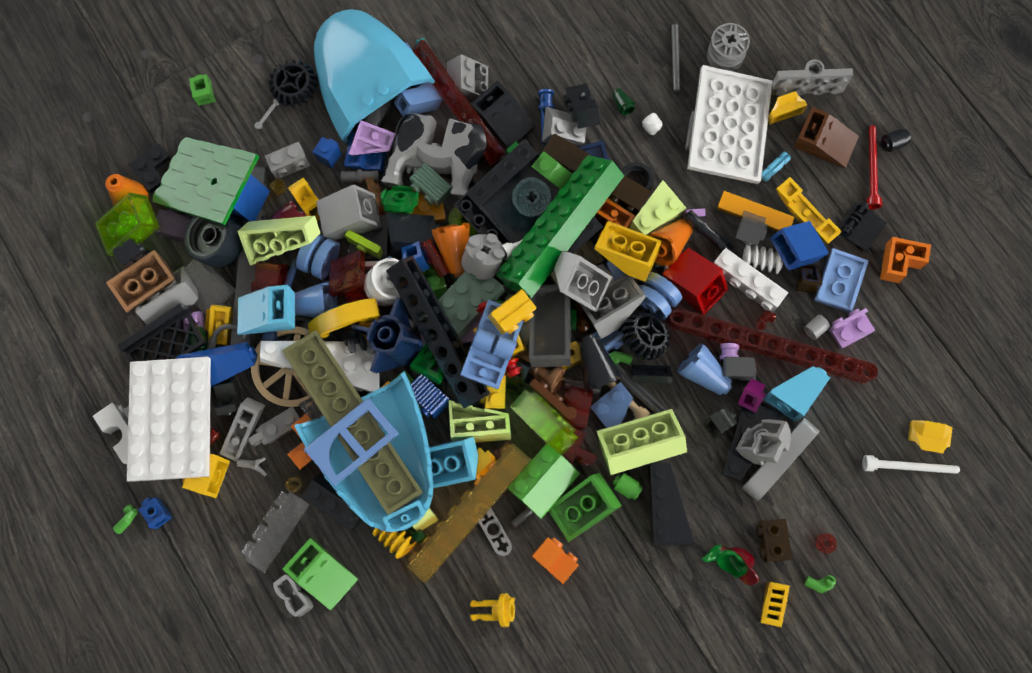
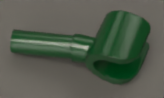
M412 528L405 529L417 543H422L427 539L421 529L416 533Z

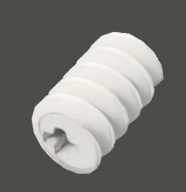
M750 245L745 246L742 257L743 261L749 265L753 263V268L755 269L760 265L761 271L768 266V272H771L773 268H775L776 274L780 272L783 261L777 250L773 253L772 248H769L766 252L764 246L759 251L757 245H754L752 249Z

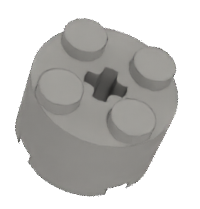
M490 233L488 235L478 234L469 238L461 260L463 269L469 275L472 273L476 275V278L482 280L493 278L496 275L505 256V250L501 247L502 243L498 240L497 236Z

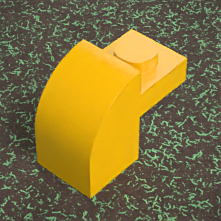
M303 177L289 186L288 189L306 216H315L316 221H319L320 217L317 213L318 207L316 202L319 199Z

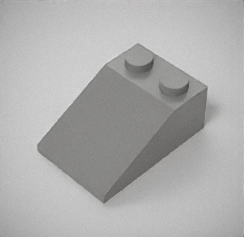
M624 274L609 283L597 312L590 310L582 304L580 305L602 339L618 330L646 296L634 279Z

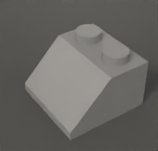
M546 107L542 142L548 143L555 133L577 147L582 146L585 143L586 127L578 129L576 123H572L571 114Z

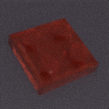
M359 250L331 261L329 294L336 297L364 287L365 253Z

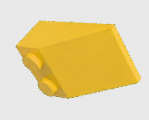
M607 221L594 249L626 275L646 282L657 258L662 241Z

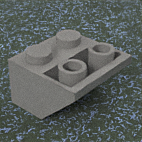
M462 54L447 62L448 96L460 101L476 100L488 89V66Z

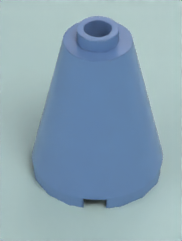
M323 282L295 292V315L316 318L322 313L338 307L336 290L332 291L330 287L333 284Z
M704 344L696 346L688 354V359L686 361L683 360L678 367L677 372L681 376L718 395H725L732 388V380L729 377L723 376V368Z

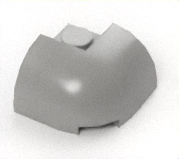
M762 420V423L755 425L753 428H747L736 450L744 458L755 464L763 466L764 462L777 463L782 452H788L790 447L791 433L789 425L786 421Z

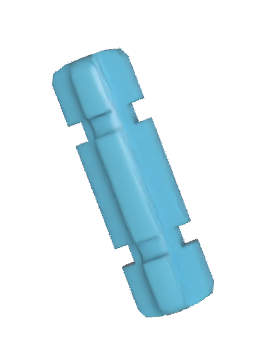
M783 152L779 158H776L762 171L761 179L765 182L768 181L784 164L790 161L791 156L787 152Z

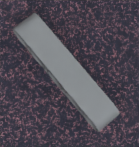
M803 418L790 432L791 442L788 452L783 451L777 463L764 462L763 466L761 465L743 485L742 489L758 502L820 431L806 418Z

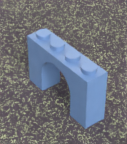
M435 83L415 85L416 88L404 90L398 95L394 104L403 117L408 113L420 114L439 108L444 96Z

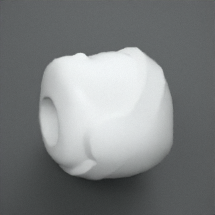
M652 113L642 121V126L648 134L655 135L661 129L662 121L655 113Z

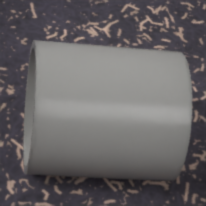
M818 314L804 326V331L811 339L816 340L830 328V324L826 318Z

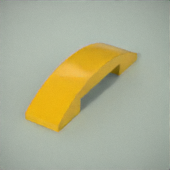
M791 177L776 189L784 204L800 223L811 221L820 239L825 244H829L842 232L829 218L826 220L802 195L801 192L803 190Z
M376 298L351 302L322 313L308 323L309 334L316 330L323 339L328 337L330 332L358 321L364 323L380 317Z

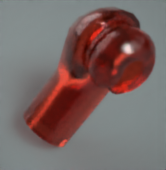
M765 311L757 320V329L764 330L767 321L773 323L776 314Z

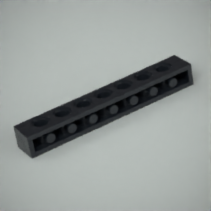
M410 256L401 259L388 268L386 272L391 282L398 291L400 298L407 307L410 316L416 323L419 332L425 339L429 350L434 355L438 366L443 371L463 409L491 394L486 385L460 376L468 352L415 258Z

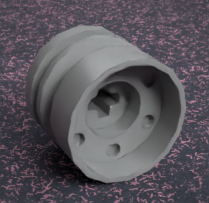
M725 23L718 26L713 32L707 51V60L711 67L727 71L738 69L744 61L750 44L747 31L734 23Z

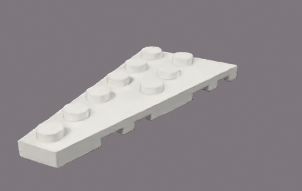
M261 341L260 362L294 370L282 350L297 341ZM324 341L355 390L372 393L380 389L379 373L376 374L370 371L376 352L372 350L369 342H367V351H362L359 344H355V353H350L344 342Z

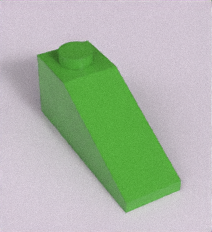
M544 151L532 165L535 170L560 189L564 187L572 175L571 172Z

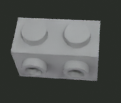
M299 142L265 155L269 168L276 180L310 166Z

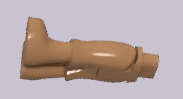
M529 350L516 355L530 362ZM531 366L529 371L533 378L544 381L549 386L547 390L551 393H555L565 380L563 376L565 369L562 366H557L552 370L546 367Z

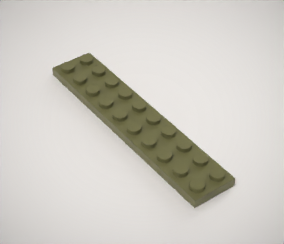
M316 330L282 350L330 427L363 402ZM369 411L347 428L365 451L369 450L386 436ZM339 434L337 438L354 462L359 458L358 455ZM390 442L357 468L387 515L396 512L423 494Z

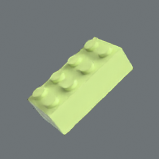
M672 409L597 431L600 449L611 475L687 452L685 435Z

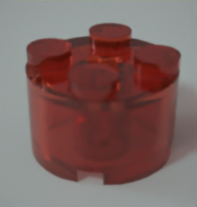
M258 262L255 266V280L251 283L252 292L267 287L284 285L289 266L282 263Z

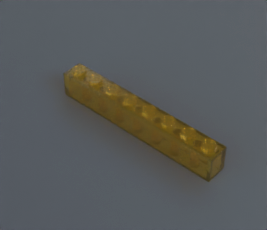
M512 443L511 446L507 444L500 452L502 456L499 460H493L487 467L489 470L487 474L478 477L474 482L476 485L472 491L468 490L461 497L462 503L458 507L455 505L448 512L450 517L445 522L442 520L434 529L437 532L432 537L428 536L421 544L423 548L419 553L415 551L408 559L410 563L407 565V568L423 583L428 582L505 493L512 482L532 461L515 444Z

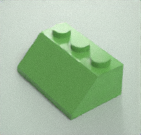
M546 444L512 482L508 490L542 519L578 478L580 473L560 453Z

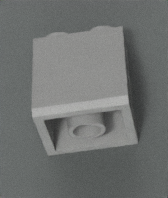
M351 185L316 201L317 213L321 221V231L325 237L337 240L345 238L348 230L361 234L382 228L375 194L356 185Z

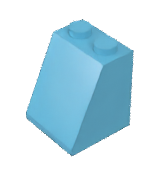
M813 366L772 389L765 395L763 400L796 422L806 414L830 377L826 375V371L822 368Z

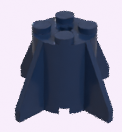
M396 297L390 315L381 316V319L372 322L369 328L355 324L351 326L352 329L367 336L370 347L376 352L370 367V371L377 374L400 366H410L422 350V339L412 330L404 302L399 297Z

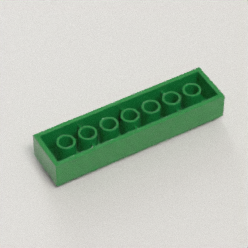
M590 155L583 159L578 169L570 176L568 182L559 190L558 195L547 206L541 217L536 220L534 226L524 236V239L513 250L512 255L497 272L496 276L509 289L516 292L522 289L528 297L532 298L555 268L562 250L566 252L569 250L623 179L624 175L612 160Z

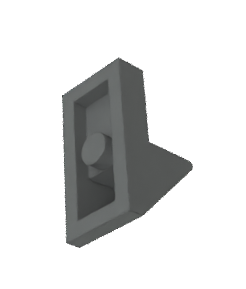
M724 357L723 376L748 383L751 378L756 380L757 363H755V358Z

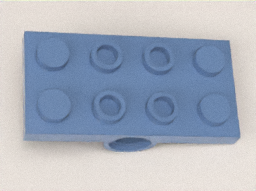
M488 300L460 376L498 390L508 362L515 350L516 340L523 320L517 324L519 328L509 335L506 332L502 335L488 318V315L502 304Z

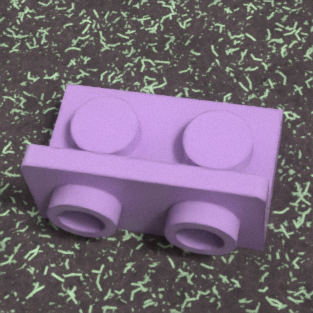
M859 308L852 311L845 320L841 317L832 322L833 326L828 331L840 350L875 331L865 315L868 312L866 308L861 311Z

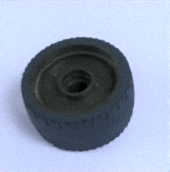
M230 215L226 225L193 216L185 231V248L190 256L205 265L218 268L225 267L234 262L242 252L243 245L237 231L243 225L233 215Z

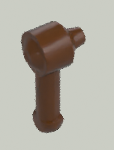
M572 299L578 318L576 329L579 333H587L590 329V321L585 318L580 303Z

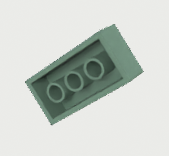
M465 271L438 301L461 340L482 316L481 312H476L479 308L478 305L488 300L496 302L503 295L505 289L494 277L482 280L476 278V275L472 273L469 275Z

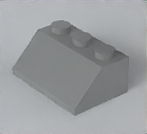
M562 250L554 268L560 292L590 310L597 312L612 276L581 256Z
M184 266L173 272L175 281L136 307L137 315L146 325L179 303L191 306L199 299L198 290Z

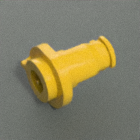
M502 593L499 596V600H483L480 602L472 600L471 607H492V614H471V620L499 621L501 627H508L515 617V597Z

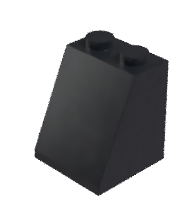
M386 213L390 241L397 260L403 258L401 247L418 241L426 251L428 259L441 256L432 235V229L440 227L439 222L435 223L434 216Z

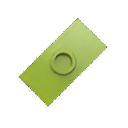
M351 230L346 232L345 237L347 241L355 245L358 251L364 254L368 252L381 259L383 251L379 245Z

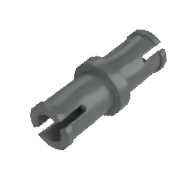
M358 169V171H341L342 183L358 182V184L363 182H379L378 170L362 171V169Z

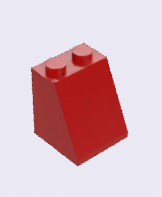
M690 248L680 253L676 262L671 264L668 269H665L663 273L664 278L679 290L682 298L703 316L729 290L723 269Z

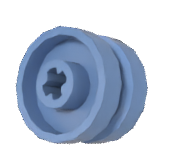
M319 234L310 244L300 247L296 260L297 269L305 273L311 272L313 277L320 280L326 279L329 271L333 270L338 260L340 243L331 238L326 240L324 235Z
M650 272L646 282L643 281L644 285H639L646 296L640 306L646 311L650 310L651 314L656 312L658 318L662 317L661 320H665L672 312L671 307H676L682 300V295L666 278L657 273Z

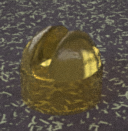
M275 179L271 182L270 187L274 194L283 195L286 192V185L282 179Z
M297 476L288 478L285 483L286 489L292 493L299 491L302 488V480ZM290 482H299V485H290Z

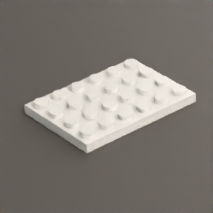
M705 65L701 67L687 169L755 184L761 182L772 89L771 80Z
M196 357L130 362L127 481L210 477L211 358Z

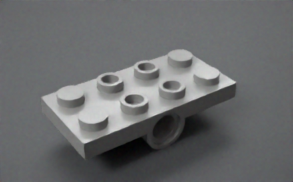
M810 60L804 70L778 71L772 83L771 95L783 96L794 91L798 95L813 93L814 95L822 93L839 94L845 90L853 77V68L824 69L821 61Z

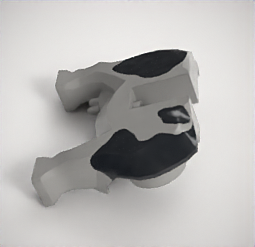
M406 114L399 120L394 132L396 136L392 144V156L383 170L381 182L389 187L403 185L402 174L405 169L408 174L411 171L415 173L426 163L437 174H452L451 185L453 188L450 194L454 198L460 199L469 191V183L473 175L478 172L476 170L478 161L486 152L487 139L483 128L479 124L463 123L449 118L443 144L440 145L432 143L437 122L431 115Z

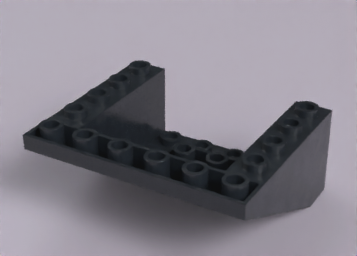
M524 139L454 204V207L479 234L488 235L491 233L497 236L502 245L505 243L514 244L524 239V236L531 230L536 220L541 217L547 206L558 195L560 188L532 167L540 155ZM595 217L591 219L567 252L573 254L603 227Z

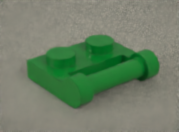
M426 343L410 367L412 370L430 378L436 384H440L443 381L444 373L441 368L437 372L433 371L438 362Z

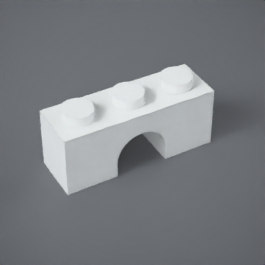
M112 402L93 415V418L102 432L112 434L119 429L122 431V439L113 449L122 463L127 464L128 418L123 411L124 407Z

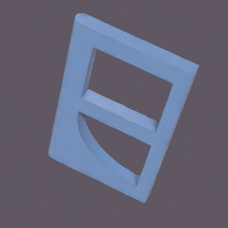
M367 398L304 448V452L310 456L335 487L398 436L399 433L373 404L371 399ZM369 411L387 432V435L369 450L365 451L347 428ZM340 434L359 458L336 475L330 463V448L335 438Z

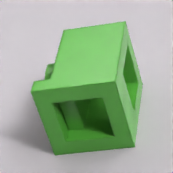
M207 74L189 78L192 96L198 106L216 102L211 80Z

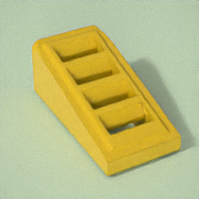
M766 582L760 623L782 627L789 593L788 585ZM772 589L781 591V595L772 593ZM771 597L780 599V603L771 602ZM769 606L779 607V612L769 610ZM767 614L776 615L778 619L767 618Z

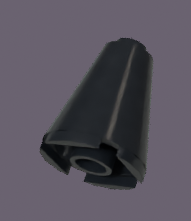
M591 334L582 337L579 347L585 391L591 390L590 387L597 388L615 382L617 379H622L621 373L598 336L594 337Z

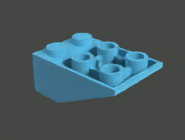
M288 285L267 287L238 298V335L295 329V292Z

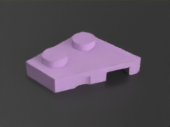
M361 120L349 154L361 155L390 152L396 133Z

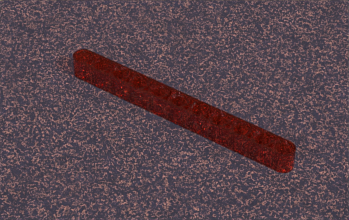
M675 309L668 319L669 326L674 330L723 344H739L741 349L803 367H820L828 374L859 383H868L878 375V368L873 363L688 310ZM680 316L683 321L681 323H677L674 321L673 317ZM698 321L701 324V328H695L692 322ZM716 326L720 332L717 334L713 333L711 327ZM729 332H736L738 339L731 338ZM748 337H754L757 344H751ZM772 342L776 347L775 350L770 349L767 343ZM786 348H792L794 355L788 354ZM805 353H810L813 356V361L808 360ZM825 358L831 360L832 366H828L825 363ZM844 364H848L851 367V372L845 370ZM863 369L869 371L870 377L864 375Z

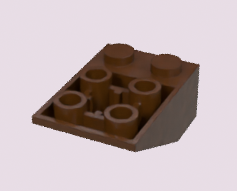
M812 107L793 148L846 168L859 136L829 113Z

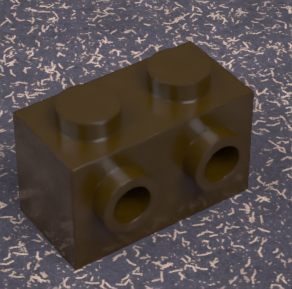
M786 519L758 522L756 534L761 540L759 555L764 560V563L792 560Z

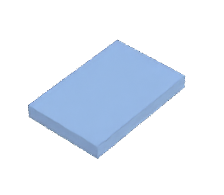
M832 248L821 277L822 286L816 292L814 301L851 313L869 260Z

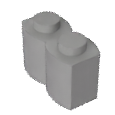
M285 574L273 583L276 594L285 600L286 608L293 616L301 617L313 608L310 597L302 591L301 586L289 575Z

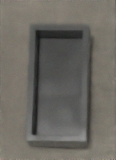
M558 284L541 285L532 298L529 297L537 308L532 312L534 316L529 319L530 364L532 367L571 366L570 297L560 292Z

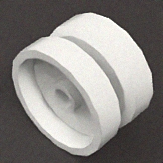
M385 258L379 261L366 274L363 282L367 297L376 298L377 304L380 306H391L394 304L396 297L400 298L398 291L386 272L388 268L400 261L395 258Z

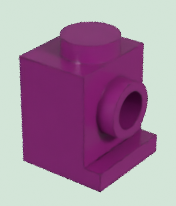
M751 378L738 404L756 413L766 395L763 393L766 385Z

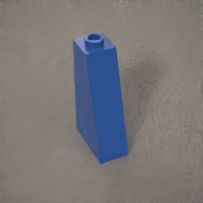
M248 342L182 354L177 356L176 359L211 358L210 387L254 366L257 360V352L253 347H250Z

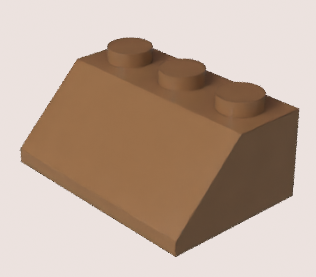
M153 250L106 283L125 312L128 313L175 281V277L163 257Z

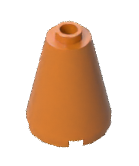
M112 174L106 179L105 185L114 208L120 214L125 216L138 215L147 208L149 203L148 190L143 184L119 174Z
M679 219L648 235L662 241L655 263L661 266H670L676 262L693 232L692 225L684 219Z
M462 223L460 226L453 224L432 229V235L449 274H453L454 277L461 276L465 272L461 260L470 238V224Z

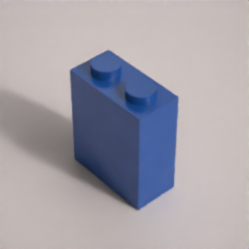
M811 221L782 228L770 237L788 271L815 263L829 253Z

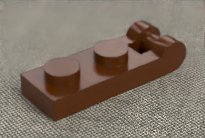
M535 378L532 380L529 387L565 419L569 421L575 419L577 414L575 408L564 405L562 403L563 398L556 392L552 394L548 391L549 386L541 379L539 381Z

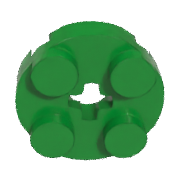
M392 186V190L387 191L385 189L381 193V204L385 212L394 211L410 214L419 203L418 192H413V188L409 186Z

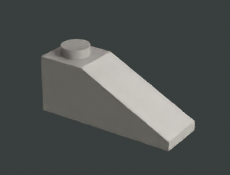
M249 397L240 404L220 455L236 462L240 459L249 441L248 438L251 437L265 407L264 404Z

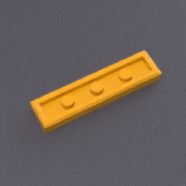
M726 191L723 192L717 207L718 210L742 218L744 211L765 217V224L768 225L767 228L776 232L782 228L792 226L795 218Z

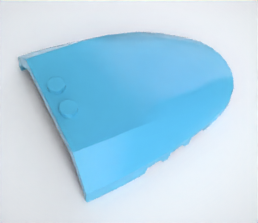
M349 9L335 13L322 24L317 32L314 42V57L318 82L327 111L344 143L349 142L348 136L356 123L412 85L426 82L433 84L435 82L413 51L393 31L361 10Z
M405 372L401 373L399 377L388 385L361 397L363 401L367 398L371 399L373 404L399 433L390 443L419 485L423 494L396 512L387 515L358 469L353 471L335 487L329 481L337 494L342 497L364 522L385 532L402 531L417 524L428 511L433 498L432 464L426 429L415 394ZM324 416L294 425L305 447L331 428ZM378 423L384 434L387 435V432ZM337 437L330 448V463L336 475L353 463Z

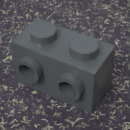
M744 211L737 228L736 238L742 240L746 245L752 246L754 244L758 246L759 241H763L767 233L768 225L765 224L766 218Z

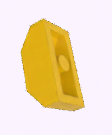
M796 91L778 97L775 106L768 115L769 125L803 114L807 107L806 101L801 99Z
M211 305L209 309H206L205 330L209 334L208 342L218 327L233 323L232 307ZM232 329L222 330L216 338V344L228 345L231 340Z
M912 420L910 421L908 441L916 442L921 450L943 454L945 449L950 447L952 427L936 422Z

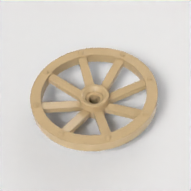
M295 327L294 330L276 331L278 337L295 334L293 341L300 340L301 335L307 336L309 334V330L302 327ZM260 341L255 349L257 360L255 365L251 367L252 379L258 391L270 402L284 407H299L313 402L314 400L294 370L286 367L281 368L264 383L262 382L259 364L273 365L260 362ZM286 374L283 399L270 393L267 388ZM292 376L297 379L308 396L297 400H289Z

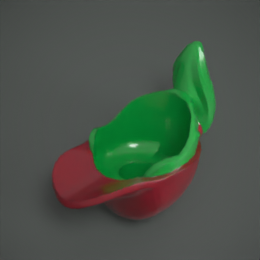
M715 545L707 555L701 558L704 562L716 560L722 570L731 573L733 577L739 578L746 585H755L759 581L758 575L753 570L754 557L743 548H726L722 545Z

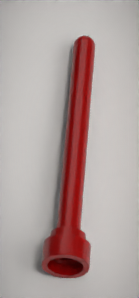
M871 125L869 126L870 195L866 203L869 204V209H880L882 207V198L878 194L876 126Z

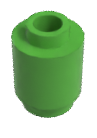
M623 473L622 476L618 474L612 483L615 485V491L634 501L643 489L639 485L640 482L626 473Z

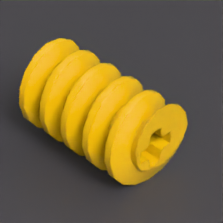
M374 528L372 533L373 536L379 535V542L385 541L384 547H390V553L396 552V559L405 556L416 544V542L409 543L412 538L411 536L404 538L405 530L399 533L398 531L385 532Z

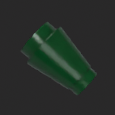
M621 88L616 89L612 95L618 112L623 116H628L635 110V103Z

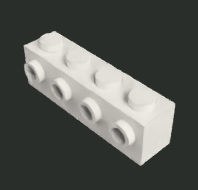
M727 248L722 251L714 262L715 265L723 269L725 279L733 287L744 292L747 297L755 300L771 313L777 309L788 294L786 290Z

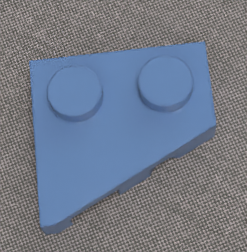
M619 383L594 403L591 409L606 428L616 426L624 420L633 396L622 383Z

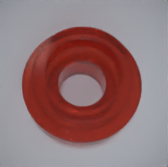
M824 533L818 536L816 546L820 552L829 554L835 551L837 541L833 535ZM825 540H828L830 542L829 547H826L824 545Z

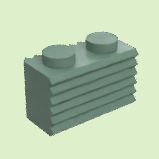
M426 163L410 176L411 188L415 192L417 191L418 194L422 193L425 196V201L431 206L434 204L438 208L451 195L452 186Z

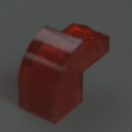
M568 425L561 442V451L564 458L571 464H573L575 458H578V462L585 466L594 465L598 456L580 448L586 433Z

